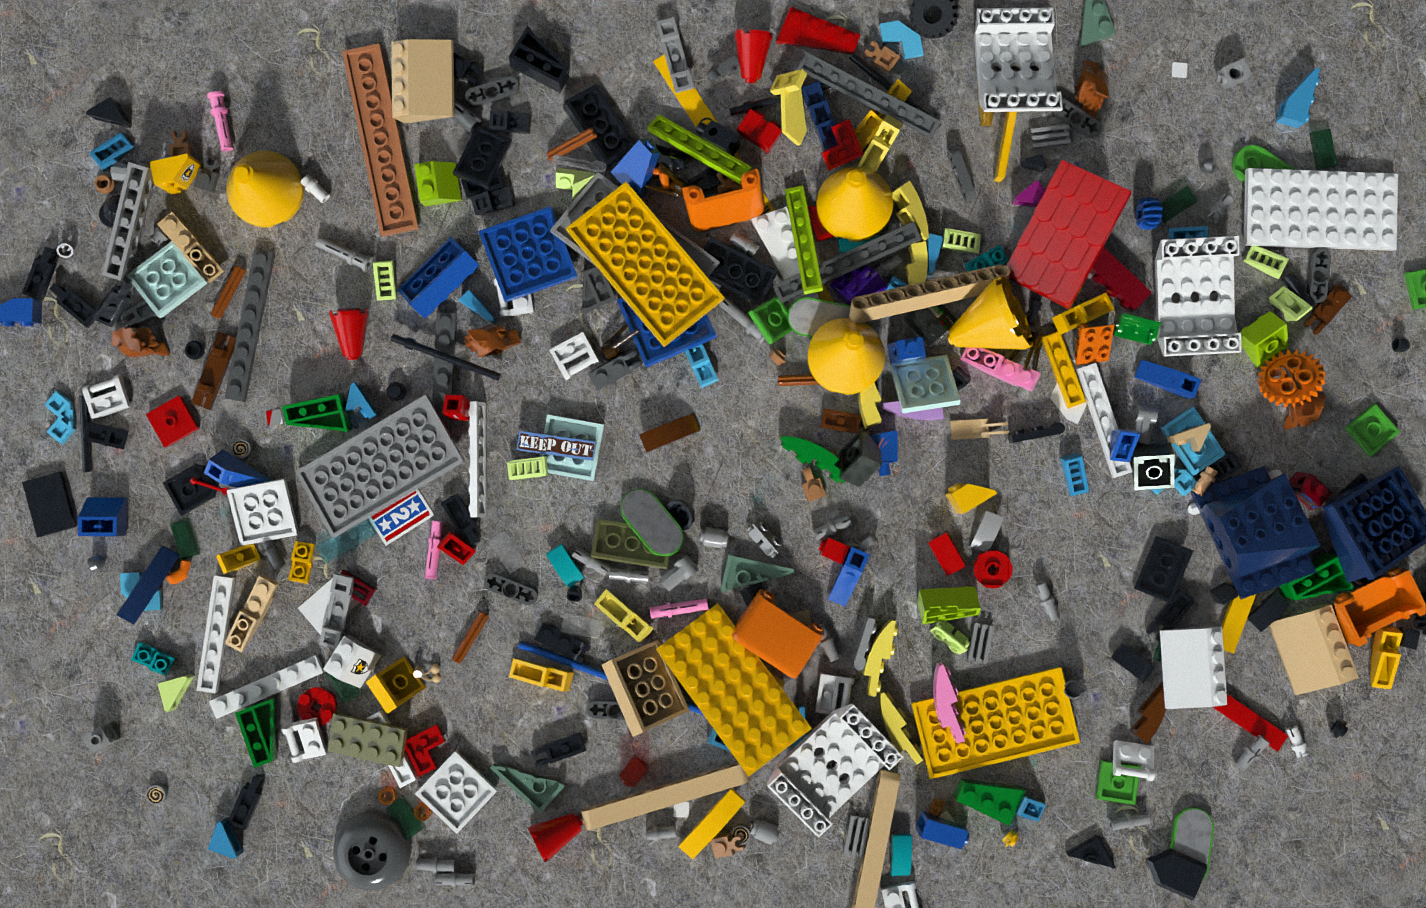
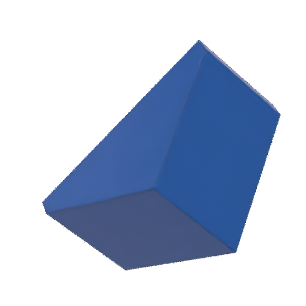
M1113 430L1110 460L1130 462L1140 437V431Z

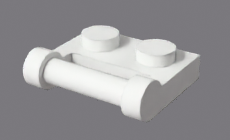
M494 279V286H497L501 310L499 311L500 318L534 312L531 294L512 300L514 309L508 310L507 302H504L497 280Z
M583 332L549 350L565 380L570 379L573 374L592 364L600 363ZM588 352L589 358L566 369L564 364Z
M120 374L102 383L82 387L91 419H97L131 407L124 387V379ZM113 386L116 387L115 391L95 398L93 397L94 393L111 388Z
M820 673L815 712L830 714L833 710H836L839 683H844L841 707L849 705L851 687L854 684L855 678Z
M317 718L292 722L281 727L283 734L286 735L293 763L300 762L303 759L326 755L327 748ZM298 730L304 748L303 751H299L293 731Z
M1115 740L1113 744V775L1121 776L1123 774L1153 781L1155 778L1154 746ZM1121 762L1143 765L1145 770L1122 767Z
M915 881L881 888L885 908H905L902 891L908 892L911 908H919L915 892Z

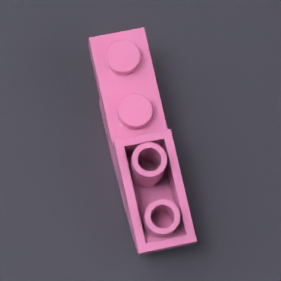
M966 348L961 357L962 361L1004 382L1022 387L1031 392L1041 375L1030 368L1024 371V366L1005 359L1004 356L985 348Z
M939 662L936 664L933 680L936 714L940 725L943 728L949 726L954 740L957 743L965 741L963 735L966 733L962 723L958 724L956 719L959 715L955 705L951 706L952 703L958 701L956 695L959 694L955 684L951 685L949 680L951 673L948 666H944Z

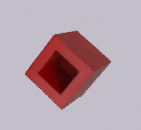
M445 395L442 413L450 420L469 421L468 409L471 401L464 395Z
M827 537L826 540L822 539L818 550L821 551L819 555L843 564L850 547Z

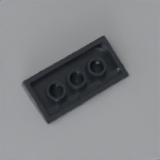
M596 84L564 101L563 109L579 133L588 128L595 129L597 137L587 142V145L604 170L623 159L636 144Z
M710 236L703 250L717 259L720 264L708 279L761 305L779 271Z

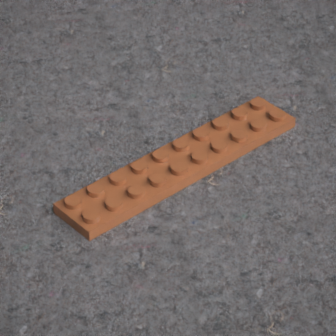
M378 43L342 51L380 235L385 237L418 230L419 224L397 120L392 118V96L381 45Z

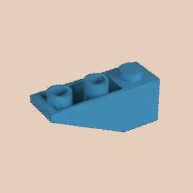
M1315 68L1308 73L1280 104L1276 118L1277 123L1294 128L1307 123L1310 117V112L1308 111L1315 99L1314 89L1320 81V76H1318L1320 68Z

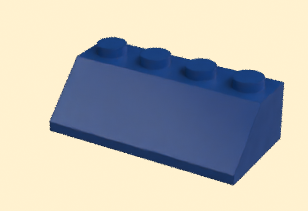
M450 237L397 291L425 319L469 275L475 272L479 264Z

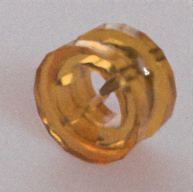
M385 786L378 793V800L383 805H390L397 798V791L392 786ZM387 791L392 795V798L388 800L384 799L385 796H383V793Z
M934 797L929 807V814H935L936 817H940L944 801H938Z
M421 802L414 809V817L419 821H425L432 815L433 811L424 802ZM419 807H421V809L425 807L427 809L426 814L428 815H420L419 813L421 810L419 809Z

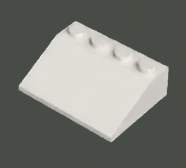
M1205 625L1160 630L1165 709L1227 705L1222 627Z

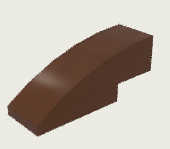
M692 413L639 434L646 453L700 430Z
M1163 682L1157 686L1138 708L1137 712L1142 717L1130 730L1147 744L1155 735L1166 712Z

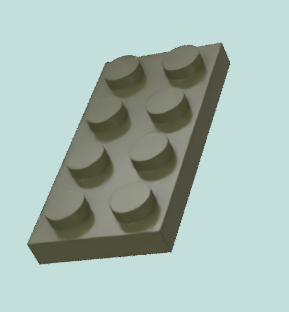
M597 519L591 551L592 558L667 569L669 556H657L651 553L627 523Z
M336 712L332 717L328 751L400 768L403 766L408 728Z

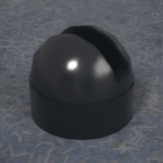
M1397 336L1393 340L1392 349L1394 352H1405L1410 348L1409 340L1404 337Z
M578 585L570 586L567 590V599L572 602L580 601L582 599V589Z

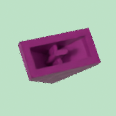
M1036 180L1012 200V205L1037 207L1046 190Z

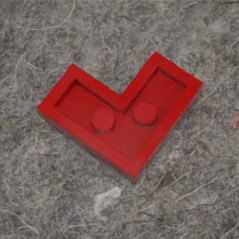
M850 119L831 126L838 145L821 152L828 171L864 155Z
M438 723L406 739L405 750L419 777L438 767L430 752V749L446 741Z

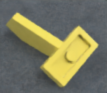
M803 69L777 75L770 89V92L774 95L781 94L782 133L796 145H801L807 132L801 91L807 73Z

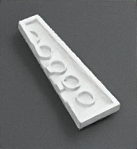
M787 206L752 218V224L782 278L786 280L799 274L800 270ZM817 292L805 295L803 293L794 297L795 301L802 297L819 299Z

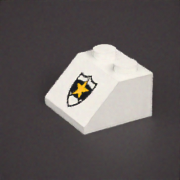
M346 635L340 641L323 670L343 682L361 688L380 659L381 654L351 635Z

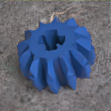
M1147 197L1139 199L1136 205L1135 219L1140 229H1155L1162 222L1163 208L1158 198Z

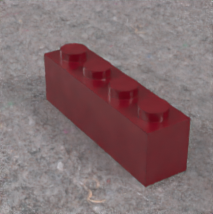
M1105 247L1102 248L1090 271L1092 279L1096 283L1102 284L1111 297H1116L1123 309L1130 312L1136 310L1152 292Z

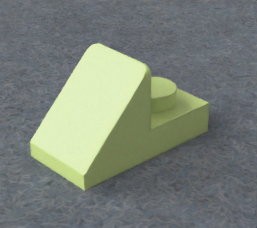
M557 168L556 188L572 190V199H576L595 176V172Z
M1285 286L1269 297L1270 303L1284 313L1286 321H1298L1312 309L1311 305Z

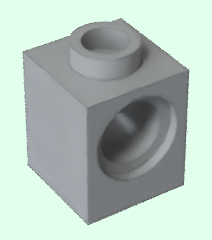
M1242 58L1220 69L1217 72V80L1225 90L1245 81L1252 74L1245 59ZM1229 72H1233L1235 78L1231 77Z
M110 723L99 726L83 737L93 753L104 750L120 739Z

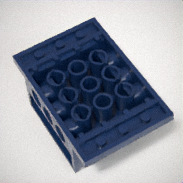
M1400 465L1336 495L1319 507L1347 583L1367 577L1368 580L1374 579L1426 544V510Z
M1265 466L1210 485L1203 494V497L1194 491L1191 493L1241 600L1316 573L1308 553L1321 545L1285 473L1271 479Z

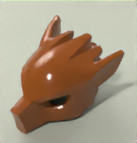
M1085 60L1080 79L1075 88V98L1079 103H1083V111L1096 119L1097 110L1101 108L1104 98H1109V81L1106 73L1099 70V63Z
M489 324L480 329L467 330L469 335L463 339L466 347L471 349V352L477 351L478 357L498 355L510 347L521 344L517 329L507 330L498 324Z
M122 327L118 331H112L111 345L117 346L118 350L125 356L131 358L153 354L169 356L165 343L157 341L152 329H126V327Z
M1317 391L1318 397L1311 395V402L1306 399L1303 400V406L1297 402L1293 408L1292 403H1289V410L1283 429L1295 428L1298 424L1301 427H1304L1305 424L1310 426L1311 421L1317 422L1325 407L1324 400L1326 397L1323 391Z

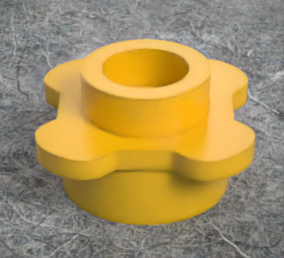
M1013 829L1008 832L1002 839L1006 844L1005 847L1008 845L1013 847L1020 839L1017 836L1019 832L1016 833Z

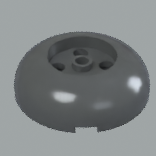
M377 811L363 812L348 820L338 832L333 846V858L337 871L347 883L362 890H379L392 885L406 871L412 853L411 840L402 823L389 814L386 815ZM370 837L377 838V843L370 842ZM358 846L360 848V853L355 851L353 847ZM380 853H385L387 859L381 860L379 857ZM364 863H368L370 865L369 870L364 868Z

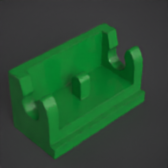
M1122 313L1117 317L1113 336L1151 345L1152 341H1155L1161 322Z

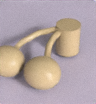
M433 664L428 672L422 673V667L418 665L415 666L413 675L438 683L441 680V675L438 674L440 666ZM430 672L434 673L432 679L421 676Z

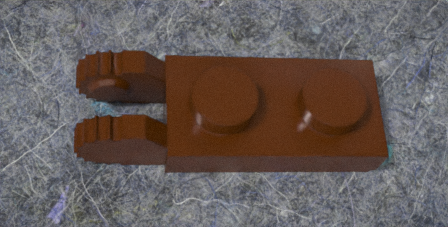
M1335 284L1327 293V298L1323 302L1318 303L1310 312L1311 315L1303 325L1308 327L1316 319L1319 320V324L1312 331L1314 335H1317L1330 323L1351 299L1352 295L1339 284Z
M823 409L820 428L856 434L861 429L859 428L860 422H863L861 415ZM864 429L868 435H873L874 431Z

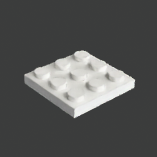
M286 478L227 490L240 546L299 534Z
M456 750L415 795L457 834L498 789Z

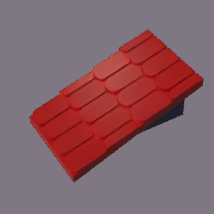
M1062 160L1006 265L1011 271L1009 279L1070 310L1128 202L1131 191Z

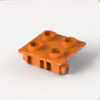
M1081 323L1080 327H1078L1079 337L1076 338V341L1079 343L1075 345L1076 352L1074 357L1076 358V365L1109 361L1114 324L1088 327V324Z

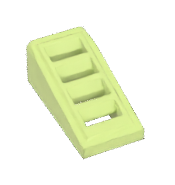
M948 228L943 230L941 249L979 254L981 234ZM950 235L953 236L952 244H949ZM957 236L960 237L959 245H956ZM964 237H967V238H968V239H967V247H964V246H963V244H964ZM972 238L975 239L974 248H970Z
M1251 246L1243 262L1279 279L1289 258L1259 246ZM1255 251H1256V252H1258V255H1257L1256 259L1253 260V259H1251V258L1253 257V255H1254V253H1255ZM1261 256H1265L1263 263H1260ZM1269 259L1273 260L1270 266L1266 265ZM1276 263L1280 264L1278 269L1274 268Z
M394 260L373 262L377 301L397 299ZM380 267H389V270L380 271ZM380 275H390V278H380ZM390 282L391 286H381V283ZM381 290H391V293L381 294Z
M546 456L507 462L509 480L548 476ZM537 462H539L540 473H538Z

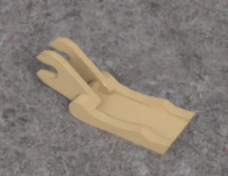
M989 418L950 421L951 440L990 438V435L1009 433V431L990 432L989 427L1007 426L1008 422L989 424Z

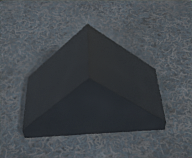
M111 97L86 112V115L94 120L131 129L132 124L120 104Z

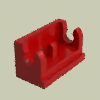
M947 531L928 542L946 576L966 567L965 561Z

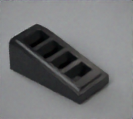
M1232 451L1226 452V455L1209 465L1211 468L1214 467L1219 474L1215 476L1214 479L1216 480L1214 483L1211 482L1210 485L1221 481L1242 468L1241 463ZM1219 463L1223 465L1226 471L1222 470ZM1203 469L1202 471H1200L1199 473H1197V476L1199 477V479H1200V477H1201L1200 473H1201V472H1204L1205 469Z

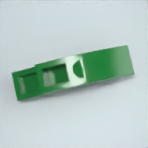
M782 436L779 439L782 442L780 445L788 452L792 450L796 454L795 458L800 463L804 464L806 462L810 464L814 459L816 461L814 464L822 471L826 469L830 473L829 477L837 484L839 481L841 483L845 482V480L840 479V469L834 465L839 458L815 443L796 437Z

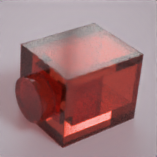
M634 754L620 771V781L627 787L631 785L634 788L647 772L649 765Z

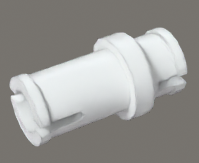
M306 175L300 183L305 186V190L308 193L311 192L321 203L326 202L330 197V194L318 184L319 182L316 179H312L310 175Z
M1296 725L1293 726L1294 728L1292 726L1286 728L1285 730L1292 743L1291 748L1295 751L1296 757L1300 758L1301 755L1303 757L1309 754L1306 748L1308 745L1303 741L1298 729L1299 727Z

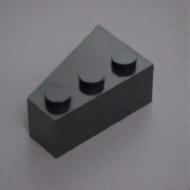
M527 26L509 55L510 67L561 93L569 79V68Z

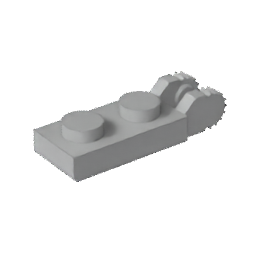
M866 616L852 659V666L857 671L864 669V665H866L867 661L864 656L865 653H869L871 642H869L871 634L874 635L877 628L875 619Z

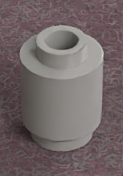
M706 527V530L701 531L700 541L704 542L703 546L721 549V547L727 546L729 532H724L723 529Z
M755 819L750 834L754 835L753 838L771 845L772 842L776 843L780 831H777L778 826L762 819L760 821Z

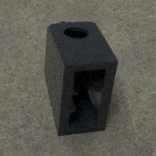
M710 121L708 125L700 122L696 127L695 131L701 135L702 139L732 156L736 154L741 146L735 132L715 121Z

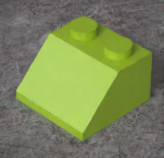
M430 161L414 164L419 199L425 207L462 201L459 178L453 175L456 163Z
M1271 311L1260 316L1254 323L1239 332L1241 333V346L1258 369L1266 364L1265 360L1270 361L1272 355L1276 357L1279 355V352L1289 348L1287 323Z

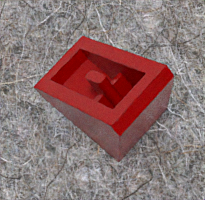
M455 531L449 532L437 545L438 549L462 565L476 552Z

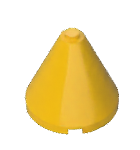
M264 150L247 154L233 166L227 179L226 193L231 208L241 219L258 227H274L276 224L288 221L299 210L304 197V185L300 183L302 178L299 169L287 157L277 152Z
M862 167L841 169L830 175L819 189L816 201L818 218L822 226L836 238L841 237L848 239L850 242L868 240L878 235L889 222L893 211L891 189L887 182L872 170Z
M1004 275L994 278L949 329L947 338L951 345L954 344L955 347L1018 350L1033 347V342L1028 343V338H1031L1032 334L1018 297L1014 296L1010 290L1012 286Z
M838 318L825 323L815 332L809 344L807 361L811 374L822 387L831 392L850 395L866 390L878 379L885 363V350L881 338L871 326L865 322L855 323L850 318Z

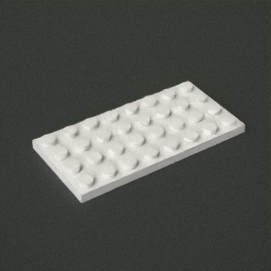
M1248 168L1245 170L1244 246L1397 250L1398 174Z

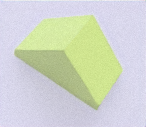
M189 674L158 683L165 711L170 712L177 708L194 675Z

